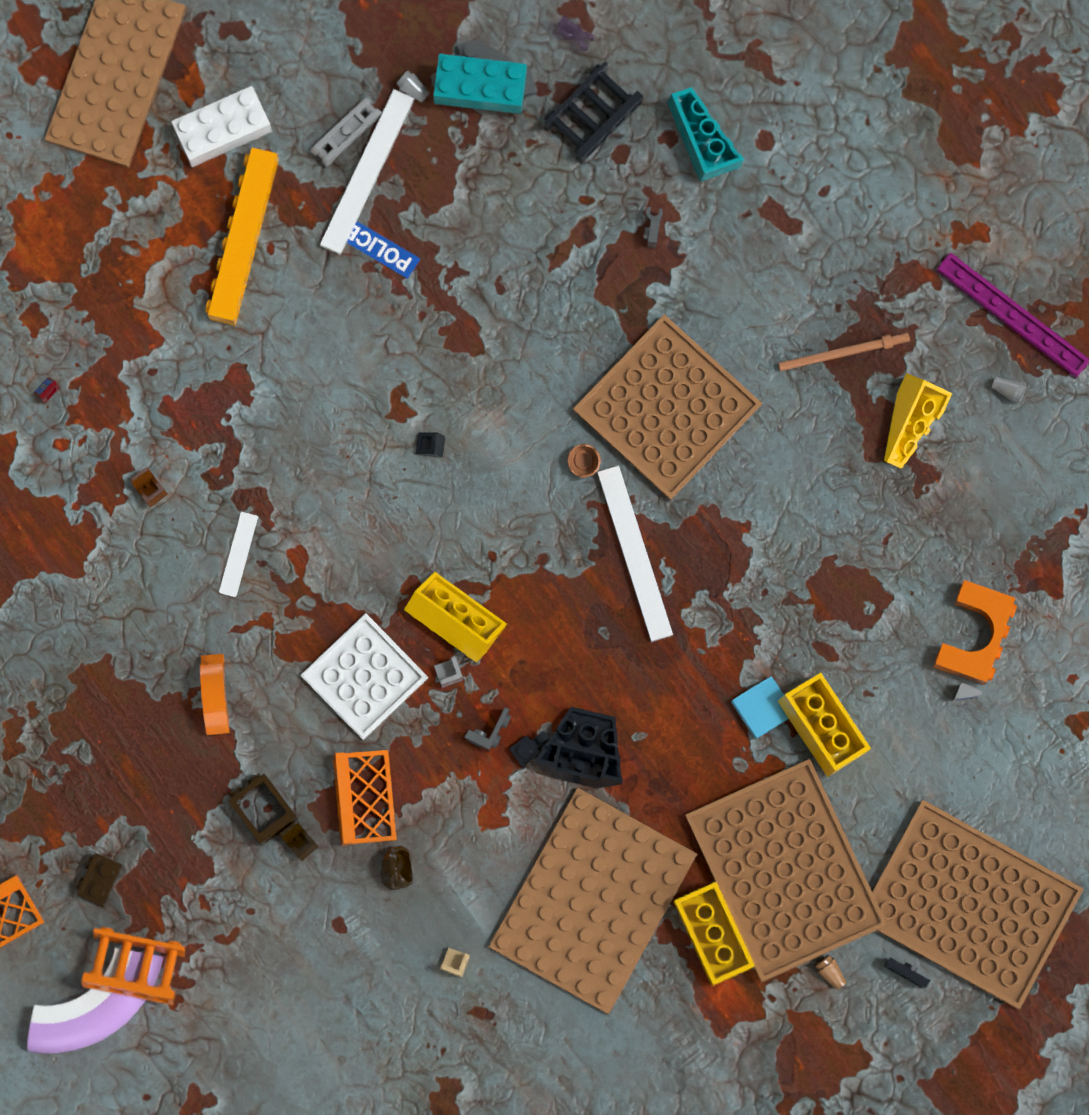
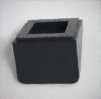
M418 432L416 455L443 457L445 436L437 432Z

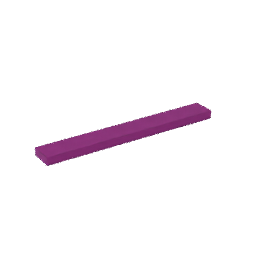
M951 252L936 269L943 277L1077 379L1089 364V358Z

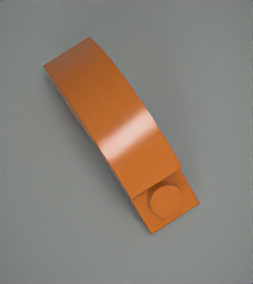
M224 654L201 656L200 681L206 734L229 733Z

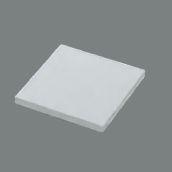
M366 613L301 674V677L362 740L366 739L428 679V676Z

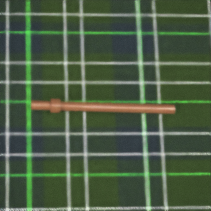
M908 333L896 336L886 335L882 336L879 340L779 362L778 366L780 371L879 348H884L885 350L893 348V345L909 342L910 338Z

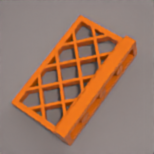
M388 750L335 753L333 755L341 846L396 841ZM374 756H383L384 766L380 771L369 764V761ZM362 757H370V758L366 761V760L363 759ZM348 758H358L364 763L357 773L349 767ZM365 766L376 773L369 784L359 776V773ZM383 770H385V776L381 774ZM378 776L386 782V788L381 794L371 786ZM355 778L366 786L359 796L351 790V783ZM368 788L378 796L371 806L360 798ZM386 791H387V799L383 796ZM352 796H354V797L356 798L353 803H352ZM380 798L388 804V811L384 816L373 809ZM357 801H360L368 808L361 818L353 813V806ZM370 811L380 818V821L373 829L363 821ZM354 818L358 821V822L355 824V826H354ZM382 821L390 827L391 836L382 837L375 831ZM361 823L370 833L365 838L356 839L355 828ZM372 833L376 836V837L369 838Z
M18 874L0 884V900L8 896L6 902L0 901V904L5 905L2 918L0 917V937L5 938V940L0 942V948L45 922ZM19 889L24 896L22 906L9 903L11 894ZM26 901L28 902L30 908L25 907ZM8 906L21 909L18 922L5 919ZM24 910L33 912L38 920L31 925L20 923ZM3 923L16 924L15 934L12 936L2 935ZM19 926L26 927L18 932Z

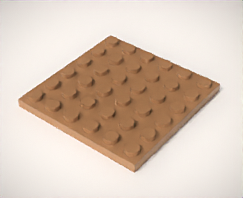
M664 314L573 408V411L671 501L762 406V403Z

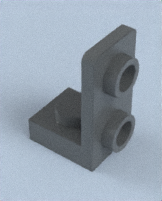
M504 708L490 739L486 738V733L475 729L474 732L468 730L465 740L490 752L492 747L496 749L501 739V736L498 734L502 727H507L511 716L508 715L509 709Z

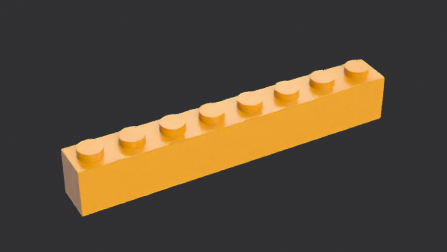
M251 148L250 154L245 156L244 167H246L244 175L241 174L238 187L241 188L239 196L235 195L233 208L236 209L234 216H230L228 221L229 236L224 237L222 250L225 251L223 258L218 259L216 269L219 271L218 278L213 279L211 291L214 292L212 300H208L206 305V313H208V317L212 321L236 326L279 161L277 153Z

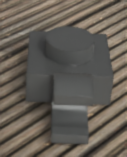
M648 207L646 218L650 221V227H645L644 240H648V248L656 249L663 210L660 208L659 214L652 216L650 214L651 207Z

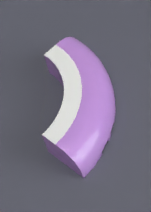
M115 948L110 966L104 974L105 977L112 978L115 975L121 949ZM130 951L124 976L126 981L135 983V980H138L144 953ZM153 955L147 979L149 986H154L163 961L161 956ZM91 989L81 997L64 1004L54 1006L34 1005L28 1035V1052L43 1054L75 1051L100 1042L124 1026L146 1000Z

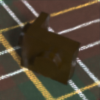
M296 820L292 824L287 825L279 834L301 861L319 847Z

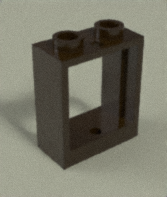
M258 773L248 781L249 785L244 789L239 787L229 795L231 799L228 802L260 845L263 846L282 832L287 825L298 820V817L265 773L261 776ZM265 783L287 813L259 833L237 803Z

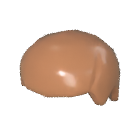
M579 444L569 452L567 463L574 475L586 478L593 476L599 470L601 456L595 447L589 444Z

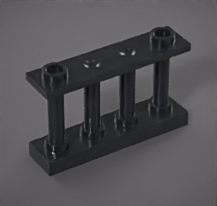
M606 61L601 66L597 64L591 70V76L556 111H550L544 119V129L546 131L555 126L577 146L576 158L582 164L643 103L644 96L638 90L633 95L631 93L628 94L606 74L608 71V63ZM598 80L604 83L622 100L623 105L618 110L612 109L590 89ZM583 95L607 115L608 120L603 125H598L575 104ZM568 110L592 131V136L588 140H582L560 119Z

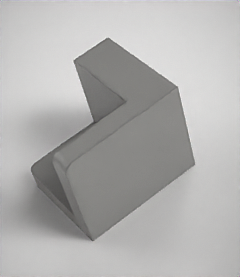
M455 656L451 657L449 661L434 666L442 688L463 681Z

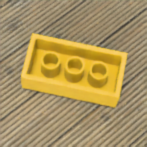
M822 673L791 690L777 701L827 778L871 749Z
M717 882L674 901L677 912L711 986L755 966Z

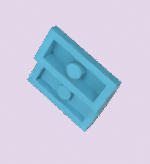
M772 676L731 701L755 740L789 719L777 702L784 694Z

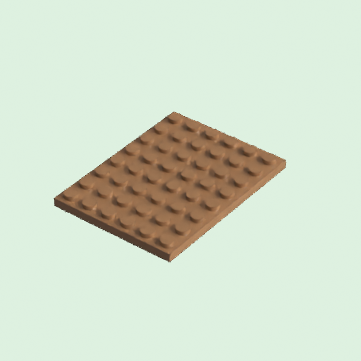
M810 759L686 814V818L711 873L720 888L754 962V967L761 982L887 926Z
M577 788L490 943L489 948L609 1015L697 853L582 789Z
M922 800L872 893L887 923V926L877 930L878 932L1019 1010L1084 889Z

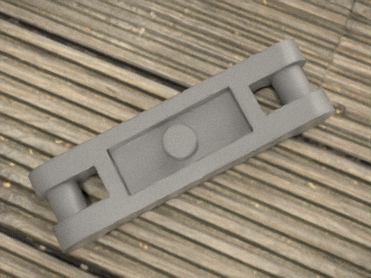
M365 98L311 149V152L315 156H319L322 159L321 162L328 167L367 128L381 118L382 112L378 108L375 109L372 106V102ZM365 111L369 114L366 119L361 115ZM327 145L332 148L329 153L324 150Z

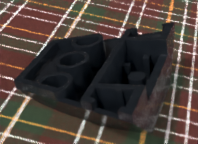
M570 707L550 740L545 744L540 755L535 759L534 764L552 777L595 788L622 785L623 779L621 776L615 717Z

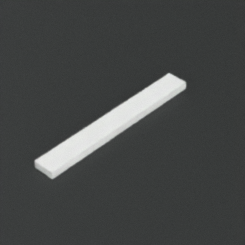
M393 90L321 241V247L341 255L414 102L413 97Z
M616 466L599 471L597 474L650 640L654 642L673 636L620 468Z

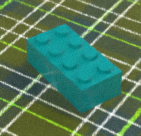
M439 54L434 104L522 114L527 64Z

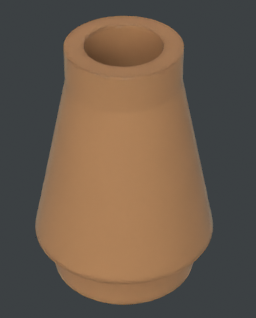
M826 955L815 964L816 972L836 990L846 984L847 981L835 958Z

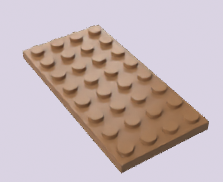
M95 0L45 141L129 168L185 14L186 5L170 0Z

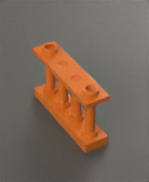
M108 927L94 928V939L100 941L93 970L89 973H83L82 987L173 1005L175 991L171 990L170 982L176 957L185 956V946H181L182 944L176 941L165 943L116 933ZM109 942L122 944L116 973L112 978L105 977L101 973ZM131 946L145 949L138 980H135V983L126 981V978H124ZM154 951L167 954L161 985H158V987L149 986L147 982Z

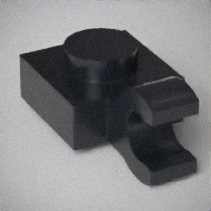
M544 731L533 740L525 736L509 748V750L520 765L524 767L540 755L537 748L547 742L549 737Z

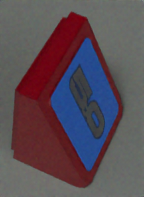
M48 377L33 393L45 404L60 387L55 380Z

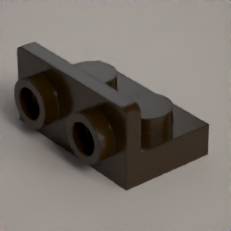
M95 853L94 857L90 856L85 866L87 873L77 883V895L105 907L123 865L98 853Z

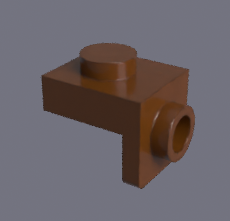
M145 467L130 479L136 491L150 508L168 495L148 467Z

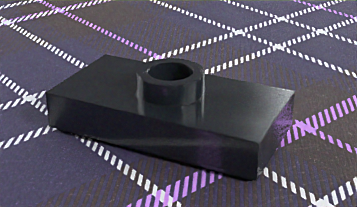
M890 957L884 965L885 968L922 989L927 988L931 981L917 973V968L907 962L903 965Z

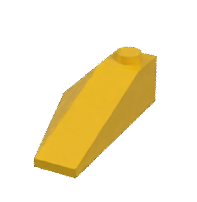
M906 373L897 392L884 461L902 468L917 449V442L920 438L930 432L929 426L935 419L939 420L943 415L952 393Z

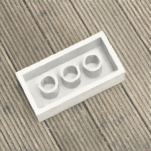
M253 86L171 121L191 167L272 132L270 123Z

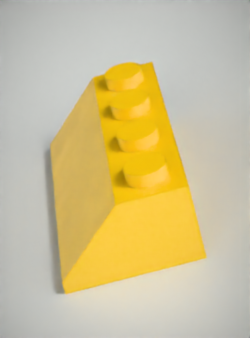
M436 572L414 592L404 609L413 618L419 620L431 631L437 633L476 663L489 650L507 625V623Z

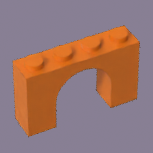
M964 580L958 592L955 605L975 611L988 621L991 628L989 644L982 650L969 652L942 643L933 667L985 685L988 680L992 681L996 668L992 667L995 659L999 660L1003 647L1000 646L1002 638L1006 639L1010 626L1007 625L1009 617L1013 618L1016 612L1015 597Z

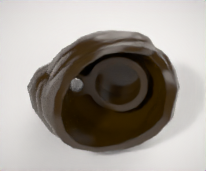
M401 845L392 847L382 859L380 876L382 884L387 889H404L413 883L411 854L407 848Z

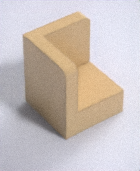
M448 948L440 970L462 978L470 955Z

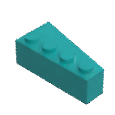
M690 87L671 94L667 104L699 181L701 182L739 169L745 159L733 147L734 144L729 137L727 138L722 132L718 122L708 113L707 107L693 88Z

